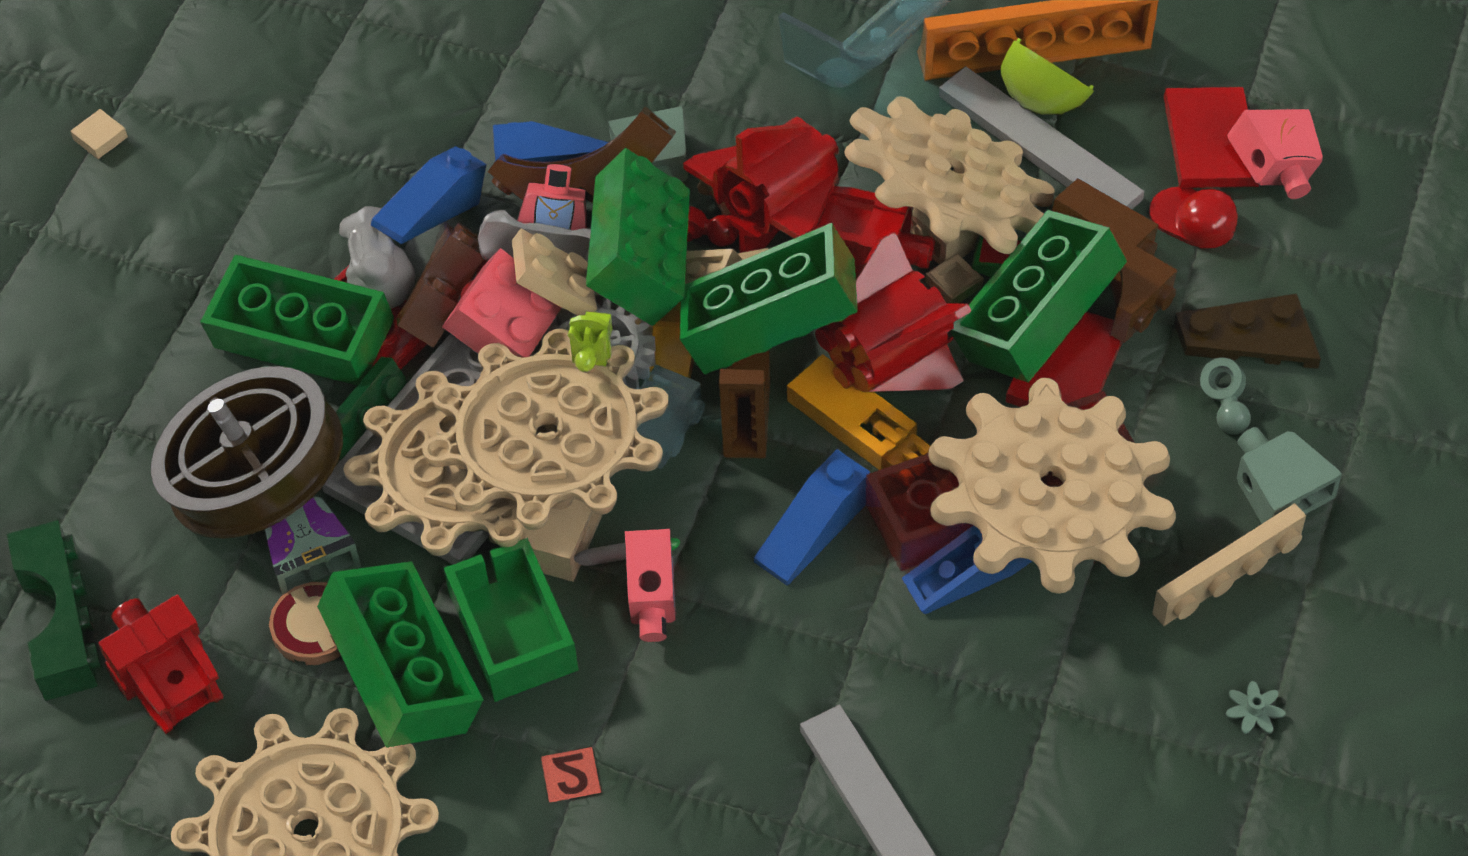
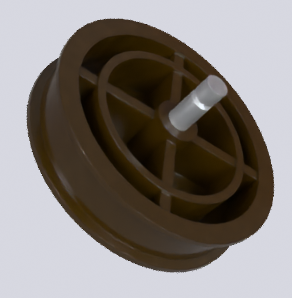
M282 366L259 367L246 370L208 387L189 401L173 417L161 434L154 449L151 462L152 481L159 495L171 505V509L179 522L191 532L204 537L222 539L256 533L292 515L305 505L325 484L341 454L343 445L342 424L335 410L326 402L319 385L306 373Z

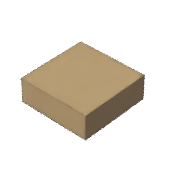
M101 109L70 131L73 140L97 159H100L128 138L126 129Z
M958 253L926 273V283L930 287L935 286L947 303H960L983 288L984 278L977 271L971 269V266Z

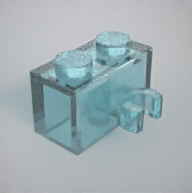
M655 365L640 389L648 387L663 389L668 394L669 404L662 416L642 423L637 428V431L644 438L654 440L660 444L663 456L657 468L663 469L670 456L675 457L680 452L684 443V434L691 424L696 425L704 412L705 403L701 399L700 382Z

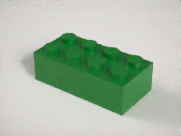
M624 148L595 177L586 286L649 325L654 326L684 299L690 189L678 178L667 175L653 166L647 158L638 156L627 148Z
M1047 210L970 302L971 312L954 322V329L950 332L969 362L1029 383L1126 264L1127 260L1109 227Z
M830 223L685 284L684 299L681 300L680 341L705 375L720 368H727L734 362L756 353L766 352L772 347L793 338L803 337L809 332L832 322L842 321L858 312L855 258L834 225Z
M234 255L200 323L213 347L216 349L357 386L370 371L395 318L382 291Z
M412 561L332 572L317 607L386 748L466 734L484 700Z

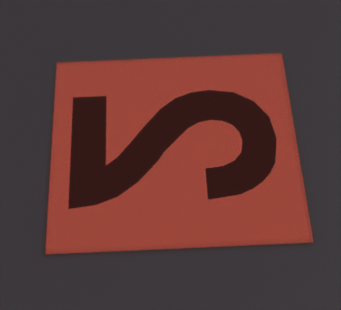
M592 747L541 757L549 803L601 793Z

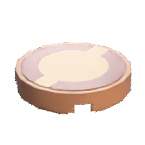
M309 582L295 586L282 595L271 610L269 628L275 647L286 659L295 662L294 659L303 661L306 665H320L341 656L317 607L327 582Z

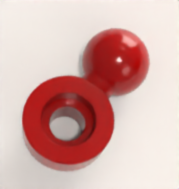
M689 205L687 242L700 238L704 234L708 236V239L714 245L726 247L735 242L739 230L731 225L726 218L727 215H717L712 219H707L701 210Z

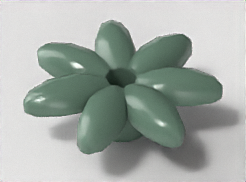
M1251 681L1247 688V695L1236 690L1229 691L1230 698L1237 706L1228 709L1226 716L1232 719L1243 718L1241 730L1244 734L1249 733L1254 728L1256 722L1261 730L1271 734L1273 726L1270 718L1280 719L1286 715L1283 709L1271 705L1278 697L1277 690H1271L1261 695L1257 683Z

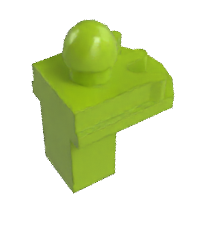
M586 311L585 315L571 318L567 336L570 338L572 362L582 372L592 370L595 365L606 366L608 359L612 355L610 341L612 332L611 314Z

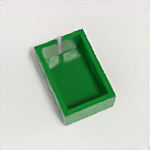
M528 538L519 540L512 547H500L490 551L496 579L494 583L489 584L482 554L444 568L451 600L494 702L579 671L575 643Z

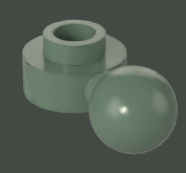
M1216 358L1207 363L1203 368L1200 384L1203 391L1209 397L1221 403V407L1216 415L1219 428L1227 434H1240L1248 428L1251 421L1249 409L1237 400L1245 389L1246 376L1243 369L1231 359ZM1230 375V385L1226 388H1220V379L1223 376Z

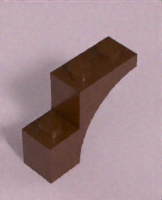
M446 222L436 235L435 247L419 281L396 317L399 327L433 348L445 331L442 326L458 304V298L464 286L471 280L484 260L479 251L478 235L460 223H457L455 228Z

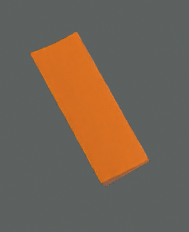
M1050 0L924 18L922 40L917 50L924 81L953 77L965 66L975 73L1001 70V65L1013 41H1017L1018 38L1021 39L1020 44L1051 63L1151 49L1159 0Z

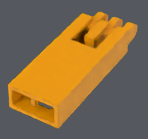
M824 354L818 357L787 385V401L878 470L886 469L906 483L913 477L910 469L918 472L924 467L922 459L927 462L930 461L928 457L930 445L917 436V423L875 392H862L853 385L845 389L834 377L833 367L835 365L833 361ZM862 423H871L873 425V434L876 436L881 434L885 439L882 442L860 425Z

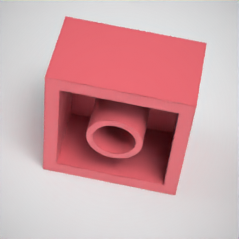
M501 248L482 267L442 328L478 354L484 346L491 343H500L505 345L517 357H530L562 307L517 284L514 258Z

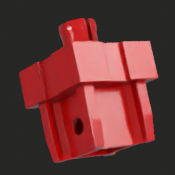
M834 186L819 224L815 227L816 230L830 223L834 225L855 258L856 274L877 240L890 232L896 233L909 263L923 269L929 267L935 246V239L933 237L913 234L912 217L914 207L891 208L881 203L876 198L874 192L853 187Z
M178 594L150 611H147L139 598L130 599L114 610L111 617L119 630L98 642L101 652L107 660L105 663L108 672L126 700L129 701L137 696L149 716L165 735L172 731L178 722L213 701L217 703L223 699V694L215 680L219 679V676L204 651L202 641L198 637L200 634L198 623Z

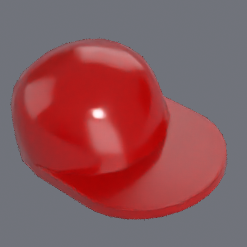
M1167 188L1155 195L1149 208L1150 218L1158 224L1160 231L1199 248H1216L1225 245L1233 238L1238 223L1237 207L1232 198L1225 192L1216 189L1196 191L1191 188Z

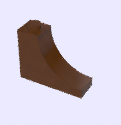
M770 351L756 353L734 362L726 369H720L719 388L724 457L766 458Z

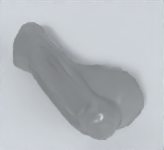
M365 206L358 212L344 218L340 223L339 234L348 240V249L351 257L346 270L347 283L384 292L392 309L403 304L414 288L415 270L405 252L393 243L392 238L371 226L372 218L382 208Z
M497 210L487 214L480 226L478 235L479 251L482 258L486 261H489L500 248L514 258L512 239L522 228L533 235L538 233L547 237L558 249L568 254L570 252L576 253L588 262L591 229L570 230L540 223H522L511 217L505 210ZM594 291L595 297L601 296L599 293Z

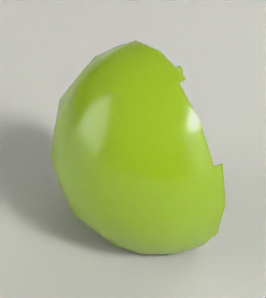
M1019 38L1017 41H1013L1001 65V77L1009 95L1023 108L1041 115L1066 113L1083 105L1094 92L1092 90L1094 88L1093 85H1090V87L1086 86L1045 58L1020 44L1021 39Z

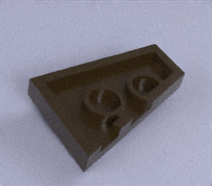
M1297 293L1177 312L1175 315L1174 324L1186 356L1215 359L1228 358L1235 361L1240 356L1264 358V364L1280 365L1281 360L1303 362L1304 368L1319 369L1321 358Z

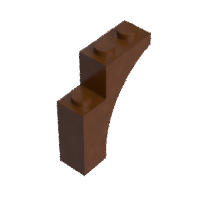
M645 106L630 125L616 138L586 155L563 161L536 162L502 154L487 172L494 177L492 183L499 190L507 195L514 193L524 200L529 183L545 184L547 165H565L571 168L569 187L579 188L581 186L584 188L587 200L593 204L595 177L624 148L629 149L638 156L647 158L652 163L673 138L676 131Z
M1077 178L1055 198L1052 211L1109 227L1127 262L1109 283L1115 301L1116 313L1111 336L1125 343L1137 331L1142 333L1159 309L1164 311L1170 306L1177 291L1173 285L1178 270L1154 257L1158 246L1154 242L1158 229L1157 223Z

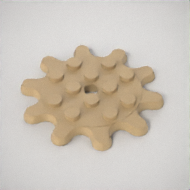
M899 96L887 106V112L891 118L885 117L869 108L861 107L852 114L849 120L852 127L868 137L870 141L855 139L846 147L844 154L855 165L872 169L883 177L885 181L877 187L875 191L876 198L891 208L911 206L922 211L930 219V229L933 234L944 241L955 242L960 236V231L968 230L981 235L998 252L1011 254L1017 247L1018 239L1014 229L1028 234L1044 215L1034 205L1049 207L1054 201L1055 191L1052 185L1046 181L1028 176L1018 167L1022 162L1023 150L1018 144L1008 140L993 142L984 131L972 129L970 117L961 110L952 109L946 115L934 114L931 117L921 111L912 100Z
M566 329L549 331L543 338L540 351L530 357H517L505 345L491 343L481 348L478 354L479 363L485 370L484 377L480 382L471 386L447 383L434 390L432 395L433 404L440 412L454 417L456 423L449 432L429 438L424 443L422 452L425 459L433 466L460 465L468 469L466 478L458 484L454 492L456 502L468 512L478 511L494 499L509 498L517 501V519L528 530L541 529L549 518L551 508L556 503L568 499L582 501L595 514L604 515L613 509L617 501V491L610 482V478L616 472L624 469L652 471L660 464L663 456L662 447L658 442L641 436L637 428L642 423L658 418L665 413L669 404L668 394L658 387L632 389L624 384L623 378L630 372L635 362L633 350L624 345L611 347L612 355L608 359L606 366L595 365L592 370L582 372L572 362L570 338L567 336L568 330ZM542 425L557 426V433L552 431L536 434V430Z
M484 369L482 370V372H481V374H480V377H479V379L477 380V382L474 383L473 385L477 384L478 382H480V381L482 380V378L484 377V374H485V370H484ZM428 371L417 378L415 384L419 393V400L411 408L395 410L387 406H375L365 413L363 418L365 427L373 435L381 438L382 444L372 453L350 458L344 464L343 470L345 477L356 486L371 485L383 488L382 496L372 503L365 512V519L369 526L377 532H387L405 522L414 521L424 525L421 543L434 556H443L450 552L457 537L466 531L484 530L489 532L491 538L501 547H512L518 543L523 527L516 515L517 501L509 498H498L488 502L478 511L468 512L459 506L454 497L455 488L466 478L468 469L460 465L436 467L430 464L423 455V445L429 438L449 432L456 423L454 417L440 412L433 404L432 395L434 390L443 384L449 383L443 373ZM542 425L536 430V434L552 431L557 433V427L555 425ZM573 499L560 501L552 508L557 510L568 508Z
M1051 378L1037 380L1029 390V404L1020 408L1005 407L990 394L979 393L966 406V415L974 423L977 434L968 439H956L947 436L939 437L930 446L928 457L933 465L954 473L959 482L958 488L939 495L932 502L931 516L942 525L968 523L980 530L982 542L974 552L973 562L980 571L988 574L1000 572L1013 559H1029L1039 567L1042 585L1048 591L1057 594L1066 593L1073 587L1075 567L1084 560L1099 561L1113 574L1128 577L1138 570L1140 564L1138 553L1129 542L1128 534L1133 529L1139 527H1148L1161 531L1173 526L1176 520V512L1172 503L1165 498L1152 494L1144 487V481L1147 477L1161 473L1169 467V452L1161 442L1133 443L1127 441L1119 434L1118 429L1126 418V409L1123 402L1115 396L1104 397L1091 409L1080 410L1076 407H1069L1062 401L1059 386ZM1052 472V475L1058 477L1063 482V485L1049 487L1041 481V478Z
M347 708L333 710L326 717L321 730L314 736L307 738L294 735L289 730L288 723L282 716L268 714L261 717L255 724L254 735L257 740V749L251 758L244 762L235 763L218 755H210L198 763L195 773L197 780L214 794V804L210 811L202 816L185 818L177 822L172 828L171 840L175 847L181 851L202 852L209 856H398L397 848L399 843L408 836L432 830L438 822L439 812L433 801L422 798L408 799L400 795L397 790L398 780L412 768L416 760V751L412 744L389 748L385 746L377 751L362 750L355 742V735L359 726L357 715ZM305 819H312L318 822V827L313 837L311 835L300 836L294 834L296 825Z

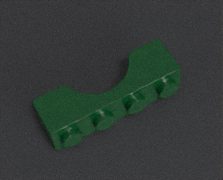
M59 520L8 533L7 539L13 570L23 591L43 594L56 601L55 612L49 624L40 634L27 642L34 680L44 700L48 701L98 687L95 669L101 668L102 663L96 643H89L87 632L94 631V625L88 606H81L80 596L87 595L80 569L74 571L72 561L79 559L73 534L65 536Z

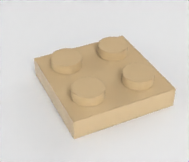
M520 228L512 239L516 283L577 316L585 315L586 311L595 312L597 305L594 290L586 286L588 262L576 253L570 252L568 254L558 249L547 237L538 233L533 235Z

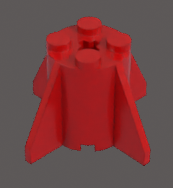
M794 117L783 125L747 128L736 136V146L694 155L683 162V169L713 187L714 197L718 205L725 202L731 212L726 218L731 225L739 230L740 253L765 249L779 230L792 238H797L815 230L834 186L839 184V169L835 157L839 153V148L833 137L828 134L822 135L802 118Z
M890 232L877 240L856 274L858 312L842 321L832 322L816 329V339L825 351H828L835 365L833 367L834 377L845 389L852 385L862 392L952 389L964 380L947 344L953 339V337H948V332L954 329V321L970 313L971 308L969 304L946 303L935 286L927 289L920 282L925 276L920 272L912 270L895 232Z

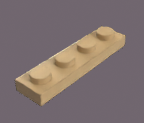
M1294 503L1166 584L1156 592L1152 614L1163 626L1177 617L1180 620L1185 619L1198 608L1202 601L1212 595L1214 597L1223 595L1230 589L1235 580L1246 573L1248 575L1257 573L1266 565L1268 559L1277 553L1282 552L1285 554L1290 552L1302 540L1301 534L1306 519L1305 513Z

